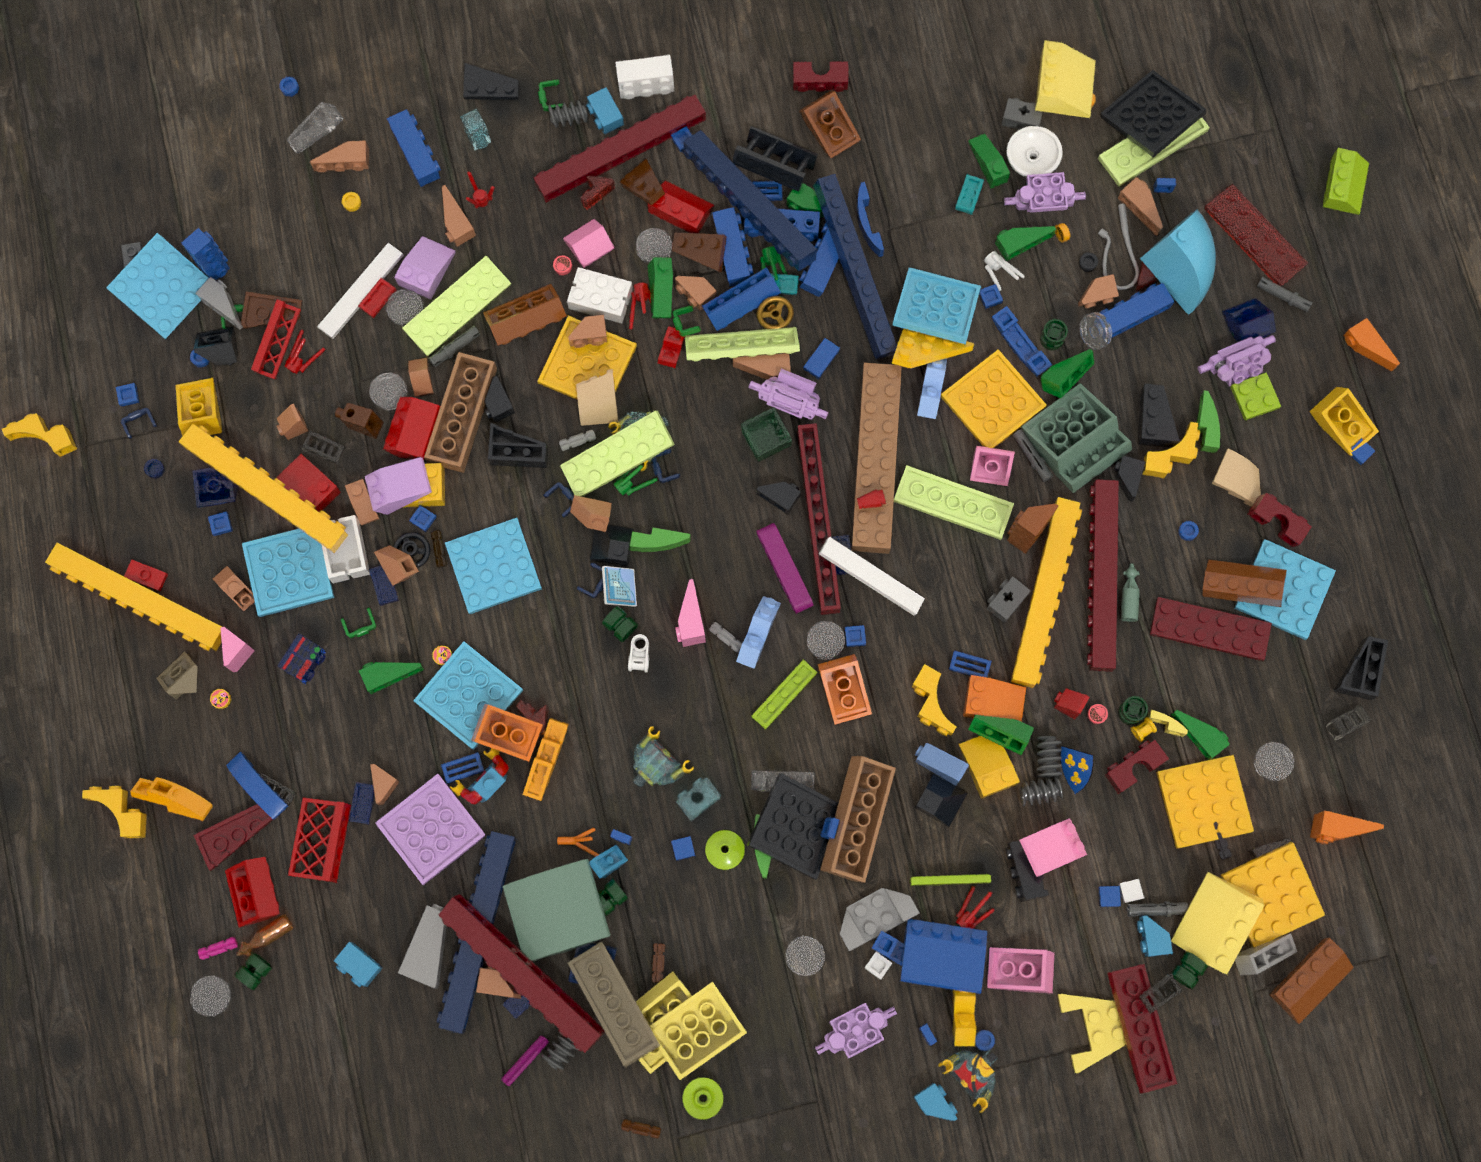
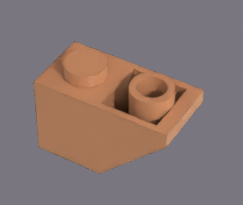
M1114 274L1092 280L1079 300L1078 306H1084L1086 309L1096 306L1095 303L1102 301L1103 304L1114 302L1113 299L1119 296Z
M677 276L675 278L676 290L681 295L685 294L688 298V303L693 308L697 307L699 311L703 309L702 306L717 297L716 290L704 277Z
M604 315L585 317L569 335L570 347L581 348L588 344L599 346L607 342Z
M390 545L374 552L392 586L407 580L419 572L409 554Z
M228 566L213 578L217 585L243 611L255 602L253 592Z

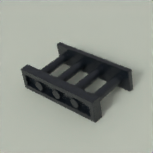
M751 126L746 141L749 144L746 148L739 145L736 147L732 163L799 192L806 175L803 171L805 168L814 169L818 154ZM758 147L765 150V152L761 155L753 152V149ZM772 153L782 157L780 162L770 159ZM788 161H792L799 165L794 169L786 164Z

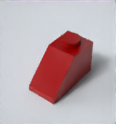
M1065 689L1063 693L1059 691L1055 697L1054 702H1056L1054 708L1075 719L1081 714L1090 697Z

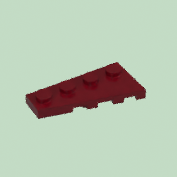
M256 804L195 834L194 838L209 871L215 869L274 819Z

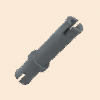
M1264 277L1261 278L1257 286L1288 302L1289 306L1293 305L1306 313L1313 303L1299 296L1297 292L1293 293Z
M472 326L448 345H443L441 350L428 358L429 361L436 368L448 358L451 359L452 355L480 336L479 331L475 326Z
M1020 429L1012 436L1030 461L1032 469L1037 471L1043 482L1051 479L1053 474L1044 463L1045 459L1040 457L1023 430Z
M1164 901V903L1127 904L1128 917L1185 915L1188 903Z

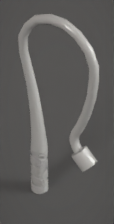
M1119 204L1121 230L1136 273L1134 280L1126 286L1116 285L1118 290H1125L1135 285L1140 274L1130 243L1125 204ZM1102 228L1098 235L1103 239H1107L1102 263L1104 277L1107 276L1106 263L1111 239L1108 232Z

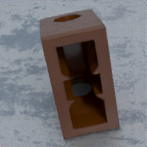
M347 403L345 408L338 407L335 412V416L340 418L349 429L377 439L384 423L373 410Z

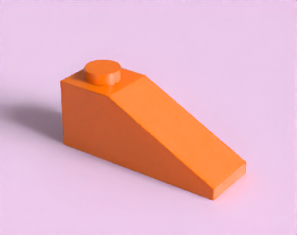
M1367 318L1350 328L1343 335L1347 345L1352 347L1354 351L1386 369L1393 371L1400 364Z

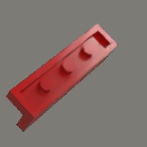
M276 300L251 368L253 372L276 380L301 309L290 306L284 301ZM285 309L295 312L293 319L287 322L283 317ZM285 326L288 331L287 336L279 339L277 331ZM279 343L281 352L273 357L270 351L271 347ZM273 361L275 366L273 374L263 371L265 364Z

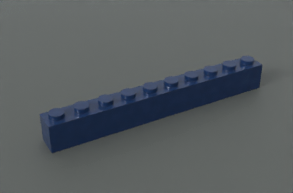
M701 130L683 141L685 157L691 159L696 168L706 175L708 181L713 182L717 186L718 191L729 199L731 205L736 206L740 210L741 215L747 218L752 223V226L763 234L765 240L774 245L776 251L787 259L790 266H794L800 271L816 260L817 249Z
M835 174L819 178L813 187L875 360L895 353L897 345Z
M491 831V835L486 837L485 847H487L485 855L482 854L479 863V866H482L481 872L476 875L474 885L477 887L475 894L472 893L469 903L492 925H494L516 843L515 837ZM459 938L460 950L454 955L453 963L456 965L454 972L451 971L448 977L450 987L444 993L442 1003H445L443 1011L439 1012L437 1023H440L439 1028L465 1034L484 958L480 954L473 952L471 946Z

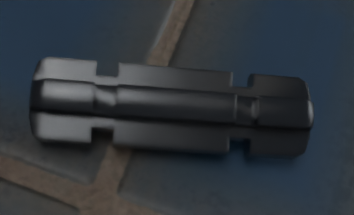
M1214 822L1215 830H1217L1218 824ZM1217 832L1219 839L1214 841L1217 849L1220 850L1218 852L1221 859L1230 858L1232 854L1230 849H1227V840L1222 838L1221 833Z

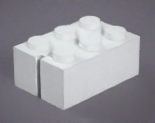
M670 55L616 62L620 98L632 99L636 96L649 97L653 94L661 93L665 95L674 92Z
M578 267L573 281L574 286L571 287L567 300L569 309L593 316L604 315V318L607 320L622 323L627 310L626 305H628L633 291L632 282Z
M355 515L339 518V523L346 527L347 538L335 553L322 545L328 579L332 583L349 580L350 575L353 578L370 575L359 519Z

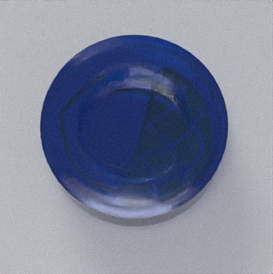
M150 459L145 463L144 472L150 478L157 479L164 474L165 467L158 459Z

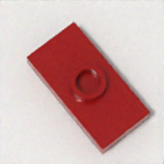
M380 278L358 307L374 318L395 293L396 288Z
M131 560L124 575L125 578L159 592L168 576L163 571Z

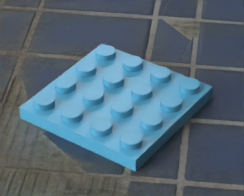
M156 233L106 289L166 339L201 301L196 292L209 278L162 236Z
M909 267L892 325L966 344L981 286Z
M517 518L445 542L469 615L542 589Z
M296 529L242 543L259 617L334 598L331 581L328 579L322 544L302 530Z
M1264 539L1253 565L1287 570L1282 606L1275 607L1237 601L1234 609L1261 621L1272 623L1273 626L1307 640L1336 570Z
M463 641L413 701L474 750L479 743L473 742L471 739L484 704L507 711L523 692V689Z

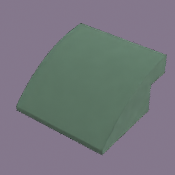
M1081 383L1021 426L1039 455L1045 459L1047 465L1072 493L1076 492L1132 450L1131 441L1118 428L1117 417Z
M588 859L544 871L503 886L521 952L532 962L611 936Z

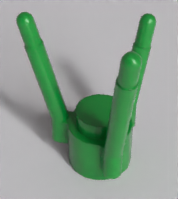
M775 247L764 248L762 250L763 256L760 257L761 270L765 268V263L771 266L774 279L777 281L778 275L775 264L778 261L783 275H788L781 256L777 254Z
M640 465L628 476L626 475L631 470L622 474L613 485L622 496L624 494L629 496L633 492L656 482L658 479L654 478L631 488L633 484L630 479L643 468Z

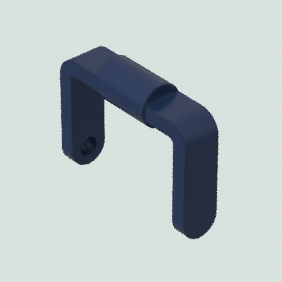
M148 408L138 409L121 419L129 439L132 436L126 423L142 417L146 413H148L153 426H157Z
M666 449L651 458L653 462L651 464L655 476H658L660 483L680 477V474H675L662 478V471L659 463L656 461L657 457L671 453V449Z
M556 483L544 494V497L547 498L557 488H560L569 500L573 502L574 493L568 487L565 488L561 483ZM571 507L562 514L563 518L571 513Z
M594 563L590 564V566L602 572V567ZM603 578L600 579L593 594L579 586L577 590L591 598H596L604 589Z

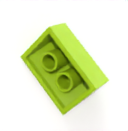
M1338 148L1332 156L1323 207L1360 214L1369 163L1357 152Z

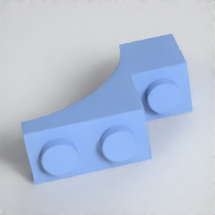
M947 358L927 364L917 416L936 419Z
M763 596L753 615L736 662L755 668L770 628L780 608V602Z

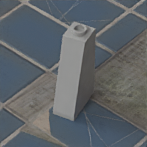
M433 904L432 907L427 905L398 973L438 989L447 926L442 922V918L438 916L443 907Z

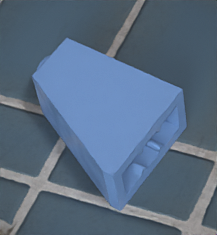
M926 743L924 747L920 745L915 753V756L918 757L915 761L916 763L955 786L969 766L966 762L929 743Z

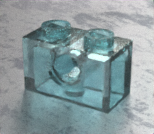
M474 109L460 116L464 131L474 150L485 148L491 140L487 126L478 110Z
M707 777L704 780L699 778L692 784L693 788L688 792L684 790L677 796L676 804L690 822L721 799L720 793ZM695 793L702 794L703 800L700 803L692 801V796Z

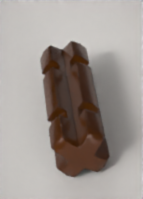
M655 943L653 945L655 955H653L652 971H654V974H652L651 981L659 983L663 980L662 972H664L665 957L663 952H665V944Z
M627 1119L622 1121L621 1129L623 1131L629 1132L630 1130L632 1133L644 1136L660 1137V1127H650V1125L640 1122L633 1123Z

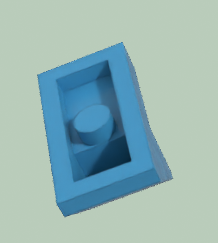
M615 845L593 858L589 864L601 879L609 876L626 863L628 859L619 847Z

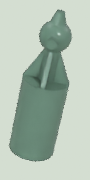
M1130 564L1129 568L1124 571V575L1128 577V580L1122 589L1121 620L1136 622L1139 617L1140 590L1134 578L1139 575V571L1134 568L1133 564Z

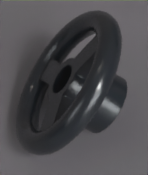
M415 532L401 535L395 541L393 547L398 549L404 541L402 545L403 552L411 557L416 554H424L423 558L415 563L417 568L423 566L430 556L428 540L423 535ZM409 538H416L423 543L424 548H418L416 543L414 541H410ZM409 548H414L413 552H408Z

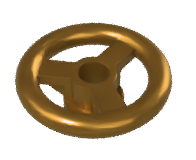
M772 296L765 299L757 310V319L766 329L785 328L790 324L794 315V309L790 301L781 296ZM784 304L788 309V316L785 321L781 317ZM771 317L776 319L779 324H768L763 318Z

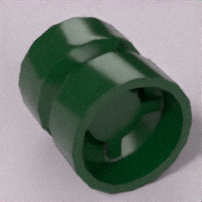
M1059 319L1049 320L1040 335L1041 345L1047 350H1058L1063 345L1068 334L1067 325Z
M617 606L604 618L602 625L609 631H614V636L620 642H624L636 630L638 623L631 617L627 618V613L620 606Z
M1139 696L1129 697L1118 708L1120 720L1127 725L1137 724L1148 713L1146 701Z
M611 879L604 885V890H598L601 905L606 916L615 910V905H621L629 899L614 879Z
M1186 951L1180 960L1181 965H1177L1174 968L1171 976L1185 987L1193 990L1199 981L1197 977L1205 973L1208 965L1194 954Z
M252 952L245 960L246 965H242L234 975L248 988L255 990L262 982L261 977H266L273 967L261 956Z

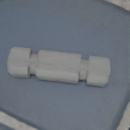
M589 430L585 434L580 433L569 437L567 440L566 438L559 441L561 450L564 451L571 446L573 448L585 444L586 441H594L596 436L593 430Z
M714 622L709 630L714 635L717 634V637L725 644L732 646L731 648L735 652H739L742 643L739 640H735L732 634L724 628L722 629L721 625L717 622Z

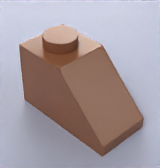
M291 404L277 418L279 423L277 429L280 435H284L287 440L309 431L302 414L294 404Z
M361 479L345 485L361 526L378 520L379 516L372 509L365 481Z
M574 495L570 512L587 528L606 532L612 503Z
M488 966V969L480 968L477 993L521 999V995L515 991L514 986L510 982L503 980L495 968Z

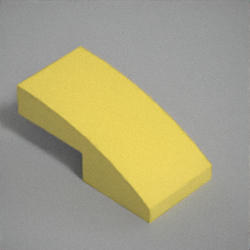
M1154 710L1148 712L1147 717L1152 722L1165 725L1164 733L1181 737L1187 735L1188 730L1173 718Z

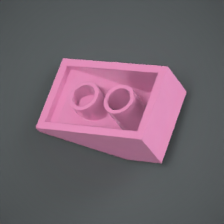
M693 579L688 582L678 619L679 627H675L678 642H682L683 647L706 642Z
M1071 819L1057 823L1020 840L1036 877L1087 855Z
M990 948L987 988L1052 993L1054 953L1048 950Z

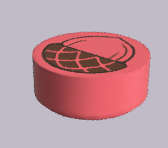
M559 256L554 260L553 267L557 274L567 275L572 270V263L567 256Z
M1095 704L1089 708L1087 716L1093 724H1101L1107 719L1108 711L1103 705Z

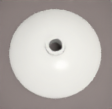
M1038 126L1025 127L1017 131L1009 140L1007 146L1008 162L1022 176L1052 173L1061 162V143L1057 136L1046 128Z

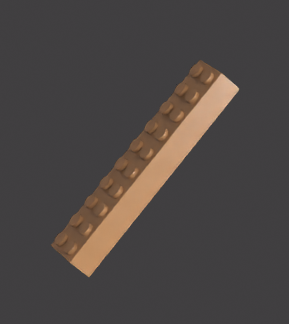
M864 363L851 551L889 554L891 549L902 366ZM875 489H883L886 504L877 508L859 509L857 498Z

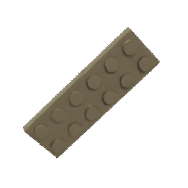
M603 942L568 962L570 969L624 1067L629 1066L661 1046Z

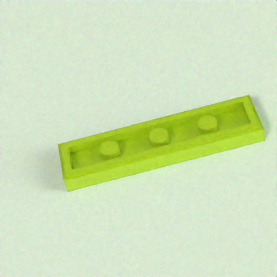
M802 660L751 717L766 730L818 672L806 661Z
M990 874L910 878V886L991 883Z

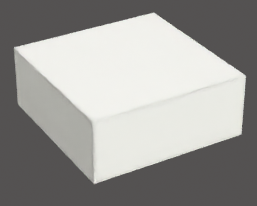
M1139 879L1118 884L1123 903L1144 898Z
M875 952L865 966V969L881 980L892 963L878 952Z

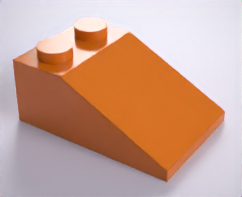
M855 654L818 664L835 725L872 714Z
M971 675L968 679L963 717L974 718L975 715L1016 719L1022 722L1026 687L992 678Z
M484 704L471 741L530 761L543 724Z
M1323 811L1314 815L1310 838L1316 839L1317 843L1328 844V842L1333 843V841L1381 830L1384 828V825Z

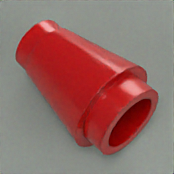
M875 489L857 498L859 509L877 508L886 504L883 489Z

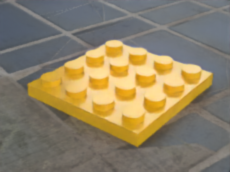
M568 316L538 379V384L578 400L577 383L589 380L594 376H603L607 374V370L613 369L616 392L637 344L606 331L607 342L602 345L594 346L588 344L581 348L570 347L568 337L581 321Z
M999 350L977 365L940 396L981 445L988 448L997 447L1047 406Z
M1234 755L1156 772L1176 849L1218 840L1217 832L1221 833L1222 838L1254 832ZM1214 822L1218 824L1217 830H1215Z
M1293 842L1220 875L1222 879L1263 899L1265 906L1248 935V940L1252 947L1272 941L1325 916Z

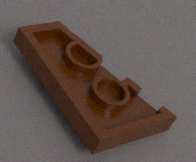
M647 159L619 181L623 188L650 205H653L665 194Z
M674 233L672 251L721 273L727 236L721 234Z
M246 292L241 329L268 325L277 299L284 301L290 306L299 308L301 311L303 301ZM285 309L283 314L285 321L293 319L295 312Z

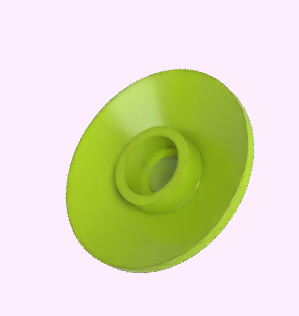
M721 830L714 833L708 839L705 852L708 861L714 867L728 870L736 867L742 861L745 848L742 839L736 833L729 830ZM723 846H727L729 848V851L727 853H723L721 851V848Z
M697 1078L686 1086L683 1093V1104L691 1116L697 1119H709L720 1111L723 1104V1093L715 1081L709 1078ZM701 1094H705L707 1096L706 1102H701L699 1100Z

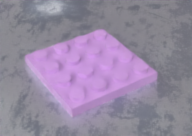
M439 774L430 779L375 823L422 885H425L486 836Z

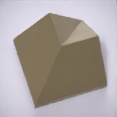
M184 651L156 679L169 695L178 699L183 693H196L198 667Z

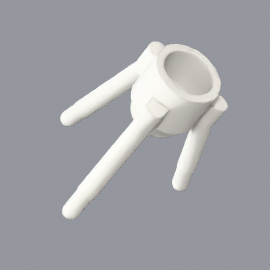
M996 251L991 252L984 260L987 264L985 269L989 272L999 291H1001V287L992 271L993 269L997 271L1002 267L1016 280L1019 279L1017 275L1021 278L1025 277L1019 270L1005 261L1001 255H998Z

